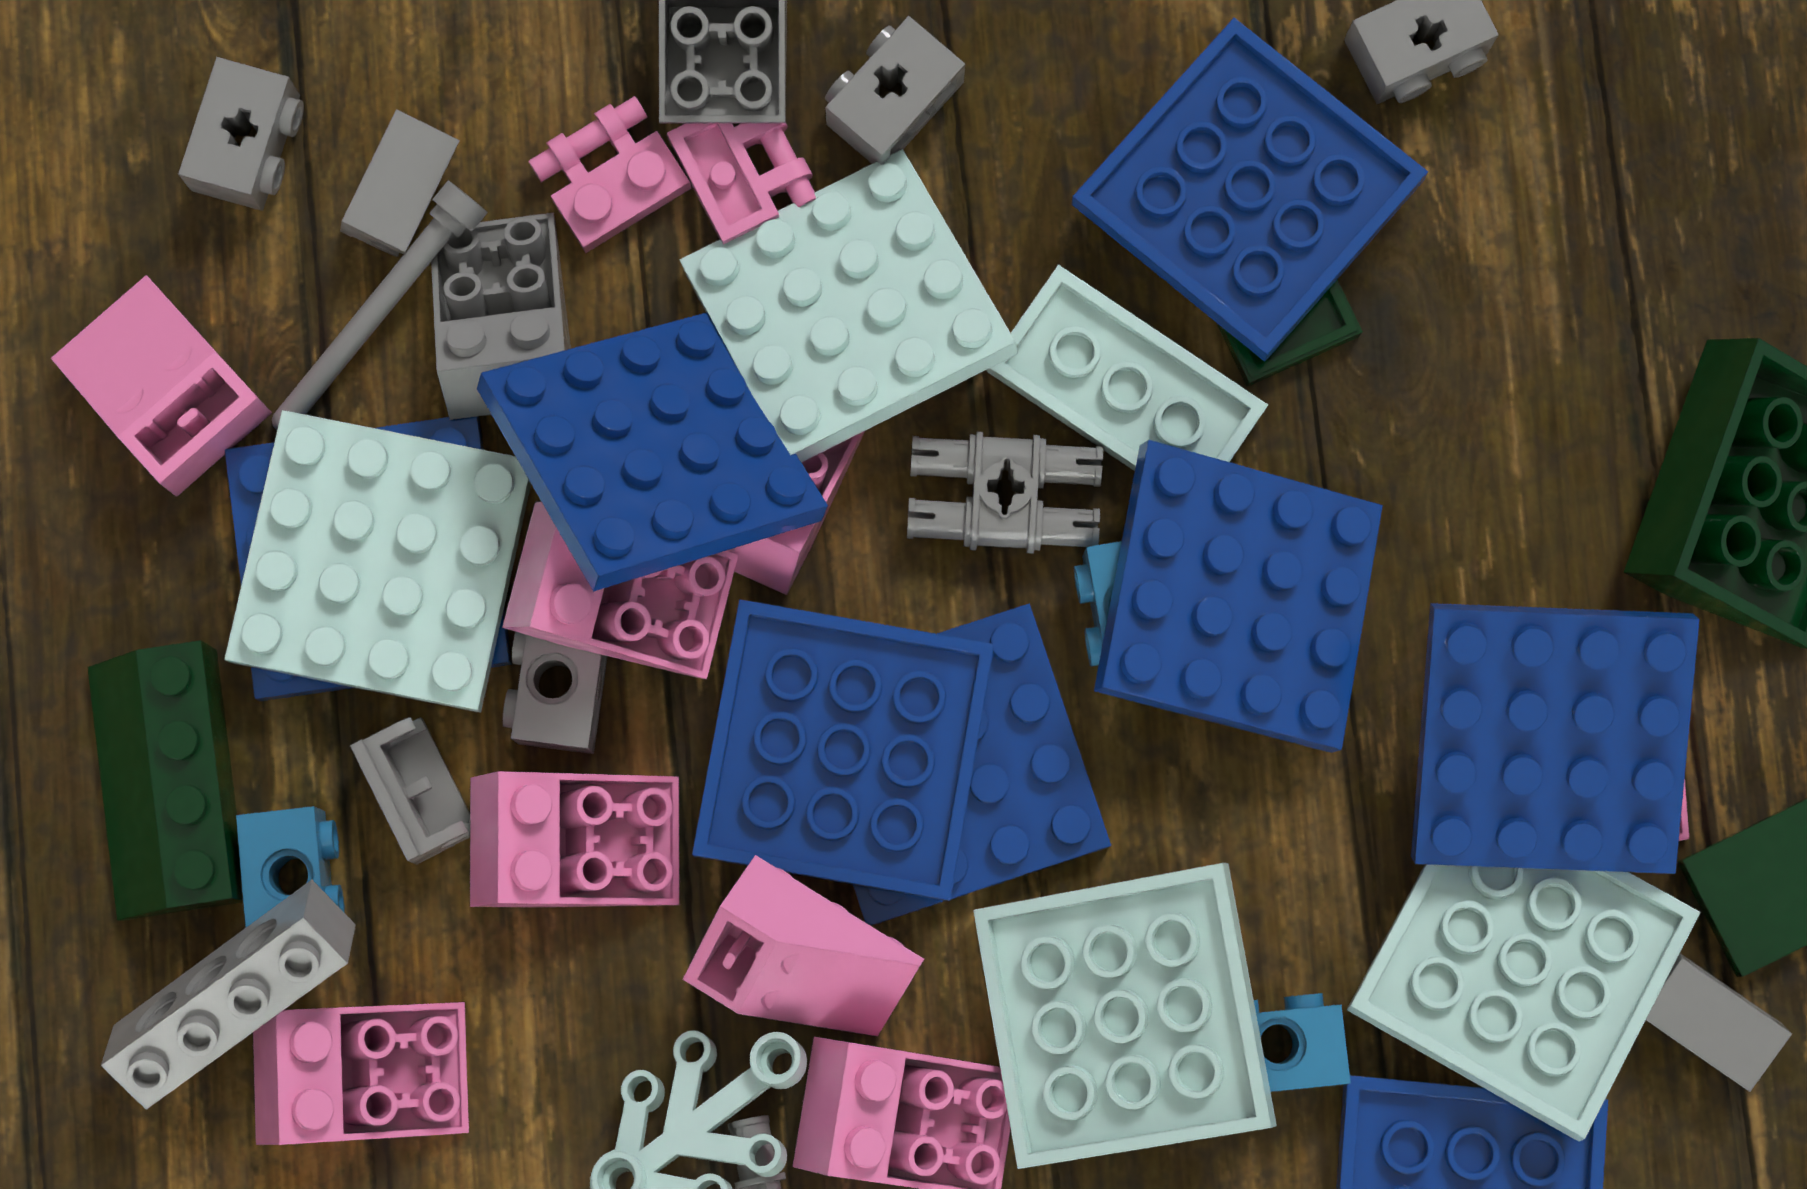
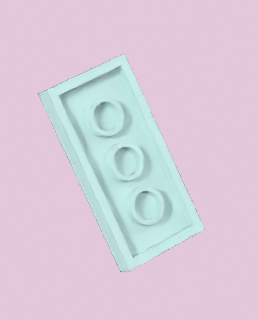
M1060 265L1056 267L1011 332L1016 341L1018 354L987 369L989 374L1095 445L1103 447L1104 451L1134 471L1139 446L1147 440L1230 462L1268 406V404Z

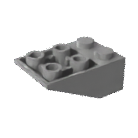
M659 0V123H785L787 0Z
M554 213L480 222L472 232L466 228L460 237L453 234L431 261L436 370L450 420L491 415L477 390L482 372L571 349Z

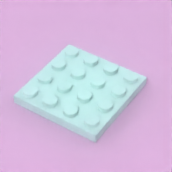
M903 149L891 154L890 158L882 165L875 162L815 192L816 199L801 207L792 203L778 210V218L768 220L760 227L724 245L720 239L680 259L684 273L705 312L709 314L739 372L745 379L751 394L768 421L774 426L776 433L790 455L796 454L801 463L1018 354L1016 341Z
M282 410L224 660L229 663L481 713L531 483L516 456Z
M1228 863L1208 865L973 910L1018 1169L1277 1126Z
M1425 864L1352 998L1347 1011L1580 1142L1586 1138L1701 912L1629 872Z

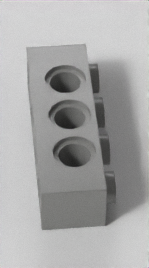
M515 632L512 663L521 665L518 690L508 689L503 710V727L512 728L511 739L518 745L594 754L608 656L563 646ZM554 666L568 668L572 674V684L567 693L553 699L542 696L539 690V680L542 674Z
M310 880L114 1024L101 1066L147 1110L348 964L356 924L313 880Z

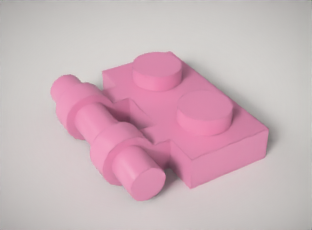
M635 96L616 108L608 104L594 113L596 120L567 138L561 133L546 142L548 149L528 161L541 182L561 170L569 180L570 184L552 194L551 198L585 253L691 189L689 179L658 131L637 143L632 139L628 129L647 118L643 107ZM610 141L618 155L592 171L587 172L580 158Z
M786 122L741 123L735 127L732 123H686L667 132L668 140L723 245L760 227L768 220L778 218L779 213L771 197L779 193L787 192L792 203H795L798 207L816 199L815 191L809 182L813 174L805 159L796 157L784 134L788 127ZM755 144L763 145L774 166V169L760 176L746 151L747 148Z

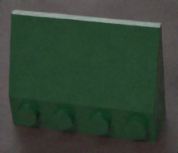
M1760 338L1710 339L1705 343L1623 573L1671 598L1800 648H1807V366Z

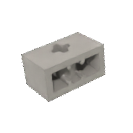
M1396 0L1353 20L1344 41L1376 104L1392 97H1396L1398 103H1403L1430 89L1432 86L1430 80L1451 71L1454 78H1457L1485 64L1488 60L1486 54L1499 34L1481 0ZM1417 35L1421 42L1433 40L1435 45L1432 51L1426 43L1414 46L1412 42L1414 36Z
M910 16L896 30L890 25L884 28L867 49L866 54L870 57L869 60L855 75L850 71L843 73L834 82L825 96V100L829 102L825 107L826 125L872 164L878 162L882 165L890 158L891 154L904 149L964 83L965 63ZM897 83L902 85L901 97L893 92L887 94L883 99L880 97L881 84L888 89L893 88Z
M216 57L178 173L191 191L263 211L268 194L276 195L283 180L285 161L280 157L287 136L294 137L303 117L304 103L302 100H299L300 94L290 78ZM253 126L257 132L255 138L250 136L244 137L239 146L235 141L236 136H247Z

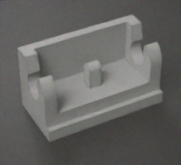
M396 109L341 221L340 232L357 238L393 256L398 257L399 253L405 254L460 140Z
M411 718L404 719L364 740H359L350 745L407 861L417 865L470 838V811L422 718L414 721Z
M1681 953L1676 959L1646 1018V1021L1749 1092H1751L1792 1035L1777 1019Z

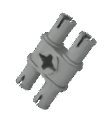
M976 432V435L970 434L969 441L913 436L910 476L925 475L967 478V484H973L972 497L966 496V503L909 498L907 538L964 540V546L970 547V550H976L977 546L1027 548V553H1034V550L1040 551L1041 544L1077 547L1098 545L1100 509L1043 507V501H1038L1037 497L1038 488H1043L1044 482L1100 487L1103 447L1046 445V439L1040 438V435H1033V439L983 437V432ZM1004 470L1008 471V480L1011 481L1012 491L1022 493L1013 495L1006 515H1003L1001 512L1002 505L999 504L998 494L988 492L997 489Z

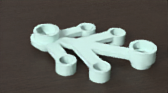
M692 1030L681 1034L673 1047V1055L677 1064L663 1134L643 1148L648 1114L662 1104L665 1088L662 1081L651 1072L646 1070L633 1071L625 1077L621 1085V1095L625 1102L615 1149L600 1157L594 1165L590 1176V1189H616L617 1178L627 1171L632 1172L634 1177L631 1189H706L713 1184H719L721 1189H733L728 1181L713 1173L701 1175L696 1180L658 1173L679 1156L745 1165L762 1177L777 1175L786 1164L787 1151L784 1145L772 1135L761 1133L751 1138L711 1132L770 1087L787 1089L798 1083L807 1067V1056L803 1047L791 1036L782 1032H771L763 1035L755 1042L751 1049V1067L696 1108L703 1072L709 1070L715 1063L717 1049L714 1042L699 1031ZM695 1042H703L704 1053L702 1057L696 1062H687L686 1051L688 1047ZM780 1054H790L792 1064L789 1070L783 1074H774L773 1062L775 1058ZM643 1081H650L652 1085L650 1096L642 1102H636L634 1098L635 1088ZM763 1145H773L775 1150L773 1160L765 1166H758L755 1160L758 1149Z

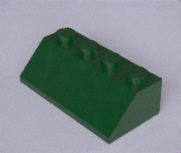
M199 640L138 649L87 667L117 921L242 903L243 892L236 822L237 809L217 650Z

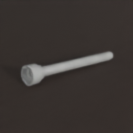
M448 180L432 199L437 203L429 213L434 217L273 414L272 424L276 430L278 429L282 410L305 415L309 412L452 235L455 234L457 237H460L466 228L472 232L488 213L451 181Z

